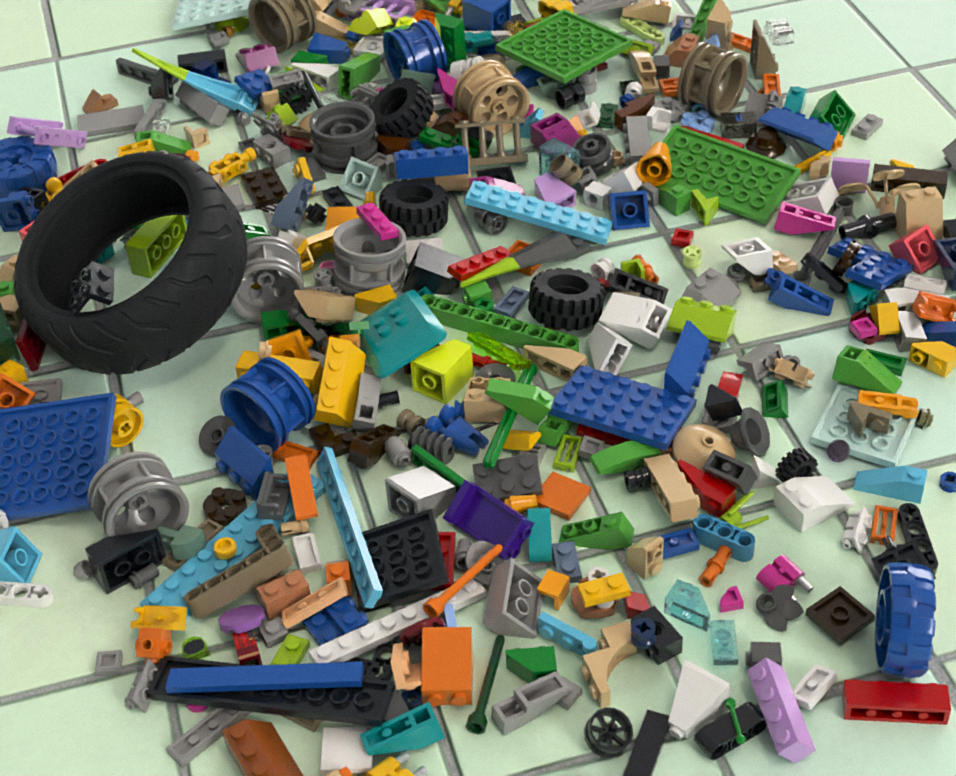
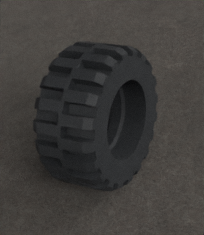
M401 78V80L397 79L393 83L386 85L384 89H381L369 106L375 115L376 132L379 135L412 139L430 121L431 115H433L434 102L430 94L417 80Z
M402 179L401 181H394L392 184L386 185L380 192V211L391 222L400 226L404 230L406 237L430 236L432 233L435 234L442 230L448 221V194L440 185H436L432 181Z
M572 268L547 269L545 272H539L530 283L528 310L538 323H543L549 328L553 327L556 330L565 329L566 331L587 329L592 325L594 326L602 315L605 295L604 286L597 277H592V274L584 273L582 270H572Z

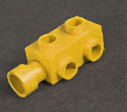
M249 147L243 150L241 154L237 152L228 153L223 159L212 161L208 166V173L211 176L221 174L222 181L225 183L247 171V162L257 159L256 152L253 148Z

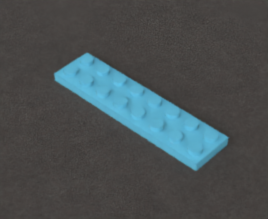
M473 181L464 200V204L605 246L613 221L604 217H596L587 212H579L570 207H562L553 202H545L536 197H528L516 191L511 192L499 186L494 187L482 181Z

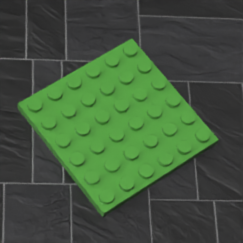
M562 9L495 44V50L565 84L633 46V40Z

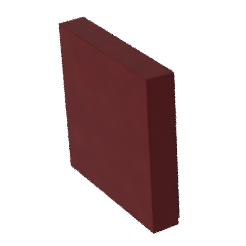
M23 318L15 343L30 370L36 371L39 369L46 343L30 328Z

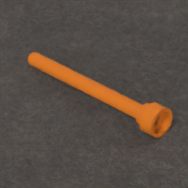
M496 544L439 597L430 598L423 604L424 612L430 618L439 617L444 611V604L501 553L502 545Z

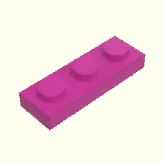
M366 203L356 207L358 216L381 241L398 237V229L374 203Z

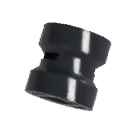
M641 467L637 471H624V481L628 492L636 491L640 487L643 489L651 488V477L647 467Z

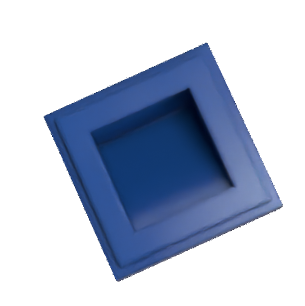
M682 19L677 22L670 32V41H675L682 36Z

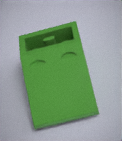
M846 345L837 356L832 379L837 380L839 384H851L858 386L857 388L860 390L896 394L902 385V381L867 350Z

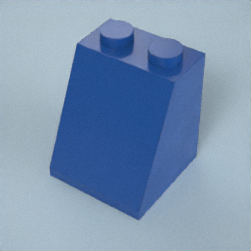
M462 0L464 27L474 31H501L503 23L507 20L511 21V0Z

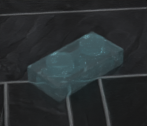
M710 620L713 665H738L739 656L734 620Z

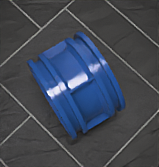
M422 19L412 23L407 29L401 30L397 28L384 34V54L394 80H400L402 69L435 74L434 82L438 80V68L446 73L448 72L447 56L442 40L435 27L428 20Z

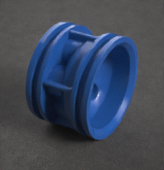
M271 357L259 360L244 375L226 386L220 394L222 410L225 416L234 422L236 429L256 446L268 445L272 448L273 452L286 443L288 435L292 430H301L315 417L314 400L305 383L289 366Z

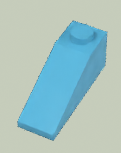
M904 465L857 471L853 490L921 504L928 470Z

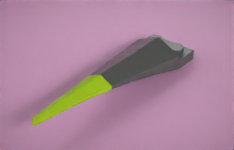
M552 232L462 281L460 287L529 266L575 259L590 252L591 245L582 238L562 232Z

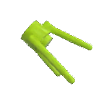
M751 491L747 495L740 497L718 519L744 529L768 520L769 516L766 515L740 524L742 516L738 510L754 495V491Z

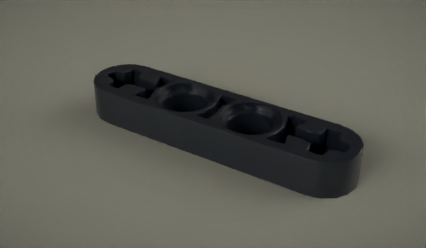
M904 503L899 507L898 521L905 542L907 543L914 539L917 545L926 548V551L921 552L934 574H936L938 560L921 512L916 505ZM915 528L918 529L921 533L913 534L909 531V529Z

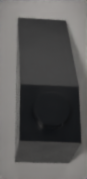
M618 268L609 272L604 286V290L611 293L617 291L640 293V297L656 300L663 305L669 290Z

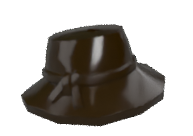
M771 127L759 129L756 135L749 138L745 144L746 150L771 159L783 155L787 149L785 142L779 138L777 130Z

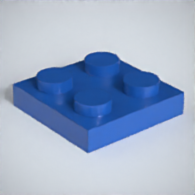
M261 69L235 76L234 82L254 100L260 98L263 92L272 90L268 75Z

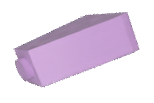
M549 172L534 179L535 195L539 200L553 202L562 207L572 208L576 205V190Z

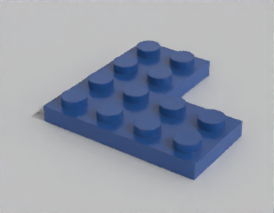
M845 238L829 246L827 254L840 259L853 239ZM862 245V248L851 262L854 266L846 270L845 277L881 291L910 274L914 265L909 264L905 259L891 257L887 252L876 251L870 245Z

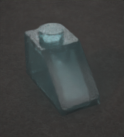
M677 579L665 597L664 613L707 632L709 629L710 612L700 589L691 583Z

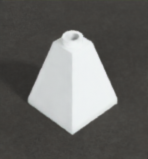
M685 660L668 720L669 733L680 740L682 738L689 739L700 729L728 710L725 706L726 699L732 698L730 683Z

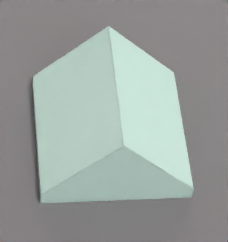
M351 157L339 188L346 193L365 200L366 192L373 191L375 195L383 189L381 169Z

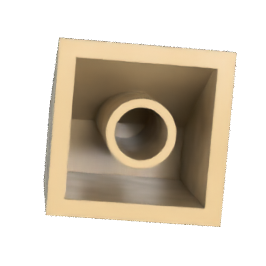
M926 187L900 191L895 214L897 225L894 228L898 237L900 238L928 224L935 239H943V197L937 188Z

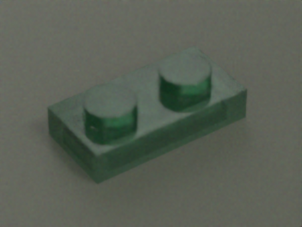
M612 103L601 104V114L597 128H614L615 111L618 110V105Z

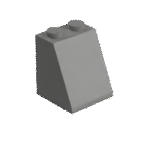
M425 466L385 479L388 509L401 519L429 509L433 510L436 519L448 509L456 496V488L452 482L446 481L435 471H431Z

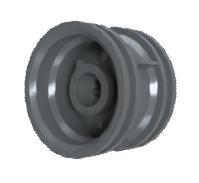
M350 101L335 102L317 109L310 117L309 125L314 143V157L324 171L333 174H344L351 157L366 162L379 152L378 142L375 137V115L368 106Z

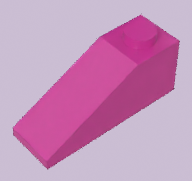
M782 202L774 230L788 234L834 230L836 217Z

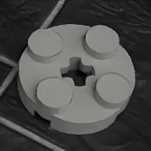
M663 97L661 101L652 105L653 107L670 110L673 123L680 122L685 113V103L672 100L671 97Z

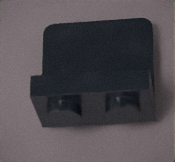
M91 261L87 268L82 269L79 278L75 279L71 285V291H73L70 301L72 315L77 316L90 299L110 306L114 297L115 269Z

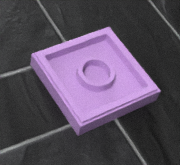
M833 157L831 178L836 189L838 190L839 187L850 183L861 182L863 185L867 184L870 160ZM866 190L858 191L855 193H866Z

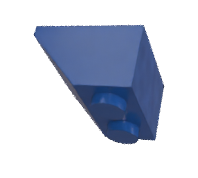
M646 190L609 194L608 206L610 219L613 221V230L650 227Z

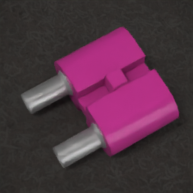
M784 554L777 557L773 564L769 563L756 576V580L769 592H772L779 585L795 586L798 584L807 593H810L813 589L803 578L805 573Z

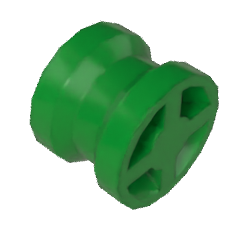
M482 297L475 301L474 306L476 308L494 313V302L491 298Z

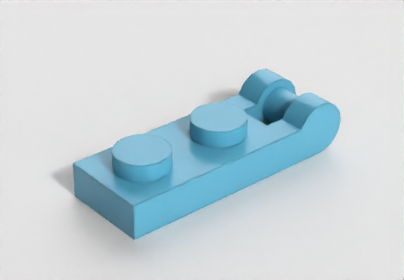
M542 612L538 617V633L544 638L551 639L563 648L581 655L582 659L583 655L596 652L597 642L594 638L545 612Z

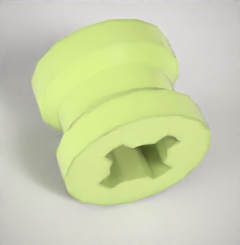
M693 245L685 247L683 250V266L688 269L700 267L702 250Z

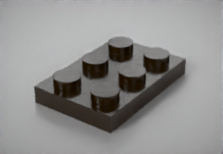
M266 167L262 170L240 175L241 182L256 209L280 203L283 197L288 194L274 167Z

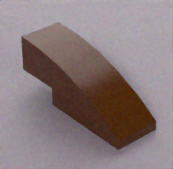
M651 93L626 102L625 108L615 111L614 126L623 132V123H626V117L646 116L652 105L655 104V94Z

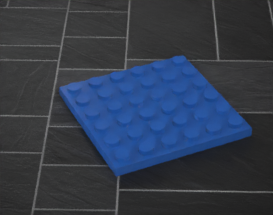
M113 392L0 409V509L6 513L8 521L91 510L87 495L90 482L98 470L108 462L117 398Z

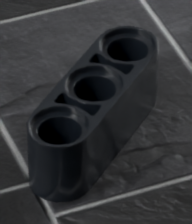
M746 702L735 709L741 733L746 738L745 742L759 735L767 727L763 714L752 702ZM729 712L706 725L695 735L694 741L710 760H716L740 746L736 742L737 734L731 713Z

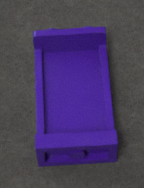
M464 480L443 516L444 520L458 526L478 541H486L494 546L496 544L502 545L503 549L499 557L506 561L510 558L515 559L519 555L520 547L525 539L530 536L532 527L535 524L477 484Z

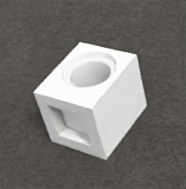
M593 181L583 191L584 205L603 211L608 206V196L612 193V187Z

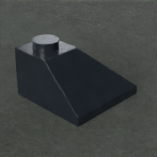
M159 68L150 82L151 86L148 88L149 95L152 96V99L174 98L172 75Z

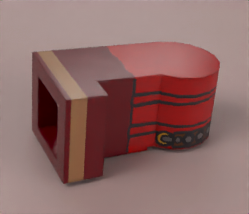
M252 630L243 633H233L239 664L244 665V662L257 659L253 666L262 665L259 649L254 640Z

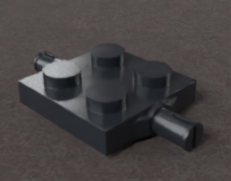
M886 536L888 541L884 537L882 542L887 550L871 558L880 577L883 567L887 563L908 562L924 565L931 569L914 539L905 544L895 545L892 537ZM931 569V573L933 574V577H934V580H935V579H936L935 574H934V572H933L932 569Z

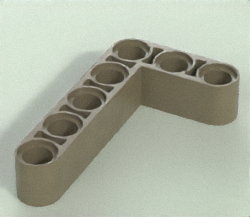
M266 524L255 533L263 547L262 549L192 589L184 596L183 600L195 619L206 617L293 564L294 558L273 524Z

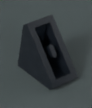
M713 384L708 386L705 408L713 421L736 417L742 414L743 410L736 397Z

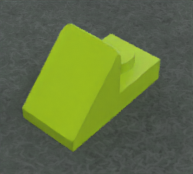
M699 189L691 190V206L704 226H706L718 211L719 197L706 199Z

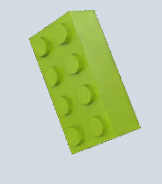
M185 215L164 216L145 222L127 241L125 249L132 274L152 278L183 241L187 230Z

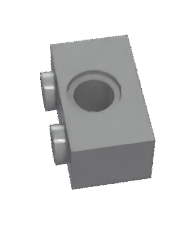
M268 133L253 141V149L256 152L257 158H260L267 165L274 167V169L291 161L289 146L272 134Z

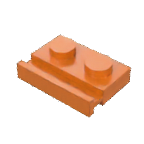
M679 77L659 80L658 86L664 97L678 96Z

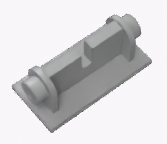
M147 659L146 663L138 668L133 682L135 688H130L124 700L125 707L129 710L139 707L143 713H146L151 699L148 698L146 693L158 670L157 666L150 659Z

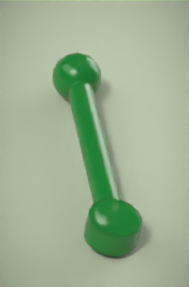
M733 698L726 699L725 706L730 709L737 734L736 742L742 745L745 743L746 738L741 733L735 712L736 701Z

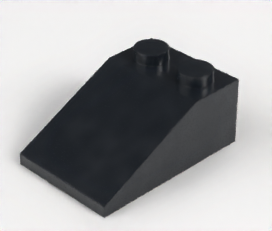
M157 529L105 537L85 548L94 578L107 595L129 583L128 577L131 576L133 571L138 572L150 565V563H154L158 567L163 564L162 559L166 557L161 536Z

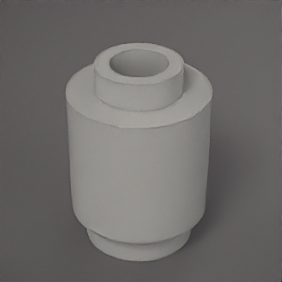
M393 436L385 442V452L396 467H404L410 463L412 453L403 439Z

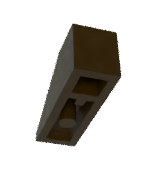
M382 424L352 437L347 461L361 469H366L376 464L385 454V442L390 437H399L402 430Z

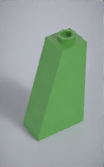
M366 52L339 65L338 97L348 100L353 99L355 94L351 96L349 93L358 87L359 84L369 83L379 73L381 55Z

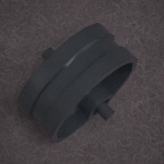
M611 707L597 710L586 722L584 728V739L588 747L601 757L611 758L619 755L631 743L633 737V726L629 718L622 711ZM603 716H608L611 718L608 724L606 723ZM597 718L602 727L592 725L593 720ZM615 720L621 725V727L617 726ZM593 732L599 733V738L597 740ZM624 732L625 741L616 733ZM612 739L622 747L613 749ZM600 742H607V747L602 746Z

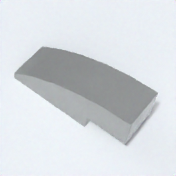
M555 671L514 689L512 697L492 705L491 718L504 736L544 713L564 697L570 688L559 673Z

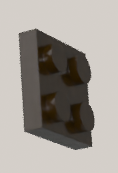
M841 586L808 607L805 614L839 645L875 620V614Z

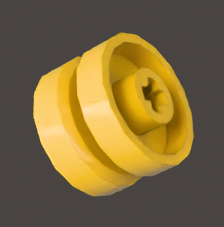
M115 394L117 398L110 446L119 448L128 445L139 435L143 427L144 417L142 412L122 395Z

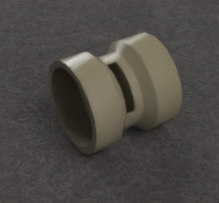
M404 409L399 414L396 424L399 428L407 430L412 435L419 426L425 428L426 420L419 415L415 416V413L410 409Z

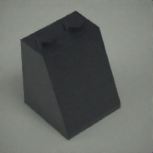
M420 242L407 268L402 292L410 290L418 292L426 286L433 294L451 295L454 288L457 289L459 287L460 281L447 272L448 265L461 261L462 257Z

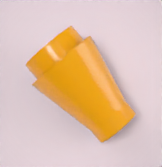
M535 494L515 495L504 499L505 504L520 514L527 512L528 508L538 507Z

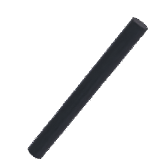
M305 70L301 71L317 108L323 107L324 105Z

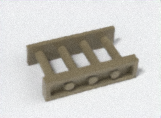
M511 116L510 120L482 123H469V120L458 121L455 128L461 129L462 146L467 149L470 166L528 161V154H523V151H521L519 123H525V119H521V116ZM502 124H513L515 150L513 155L506 156V152H504ZM495 125L497 142L495 157H489V154H487L485 126ZM478 126L480 154L478 155L479 158H472L469 153L467 127Z

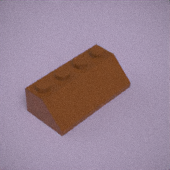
M244 719L222 730L226 747L242 776H303L271 722Z

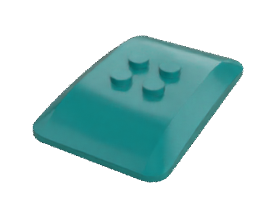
M415 290L404 292L360 320L369 321L370 328L363 329L364 333L360 334V350L366 354V360L378 378H385L442 342L447 336L445 329Z

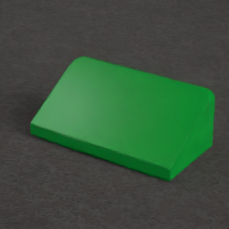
M782 380L762 386L763 417L788 418V390Z

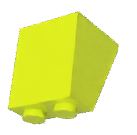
M453 339L412 360L410 366L413 391L448 404L469 381V378L473 377L472 346Z

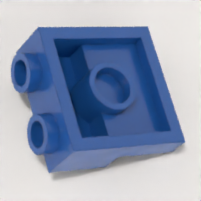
M26 190L9 193L8 197L0 198V225L4 232L21 230L35 221L41 213L39 209H35L34 198L32 195H28Z
M344 596L303 620V625L320 646L367 625L369 620L364 611L358 612L355 609L356 604L351 596Z

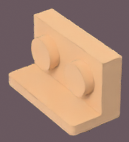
M403 642L393 644L391 666L397 690L404 689L409 691L416 689L422 682V663L411 664L409 650H404Z

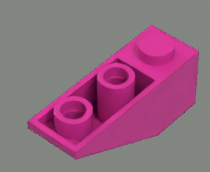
M438 68V83L444 103L452 110H457L453 102V92L458 80Z

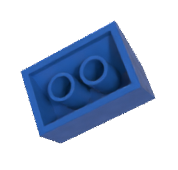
M233 425L230 426L215 452L216 468L221 474H226L232 484H237L246 496H251L256 501L265 472L274 473L271 458Z

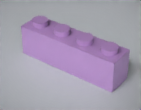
M764 658L748 669L747 673L777 753L797 763L816 751L784 668L772 660Z

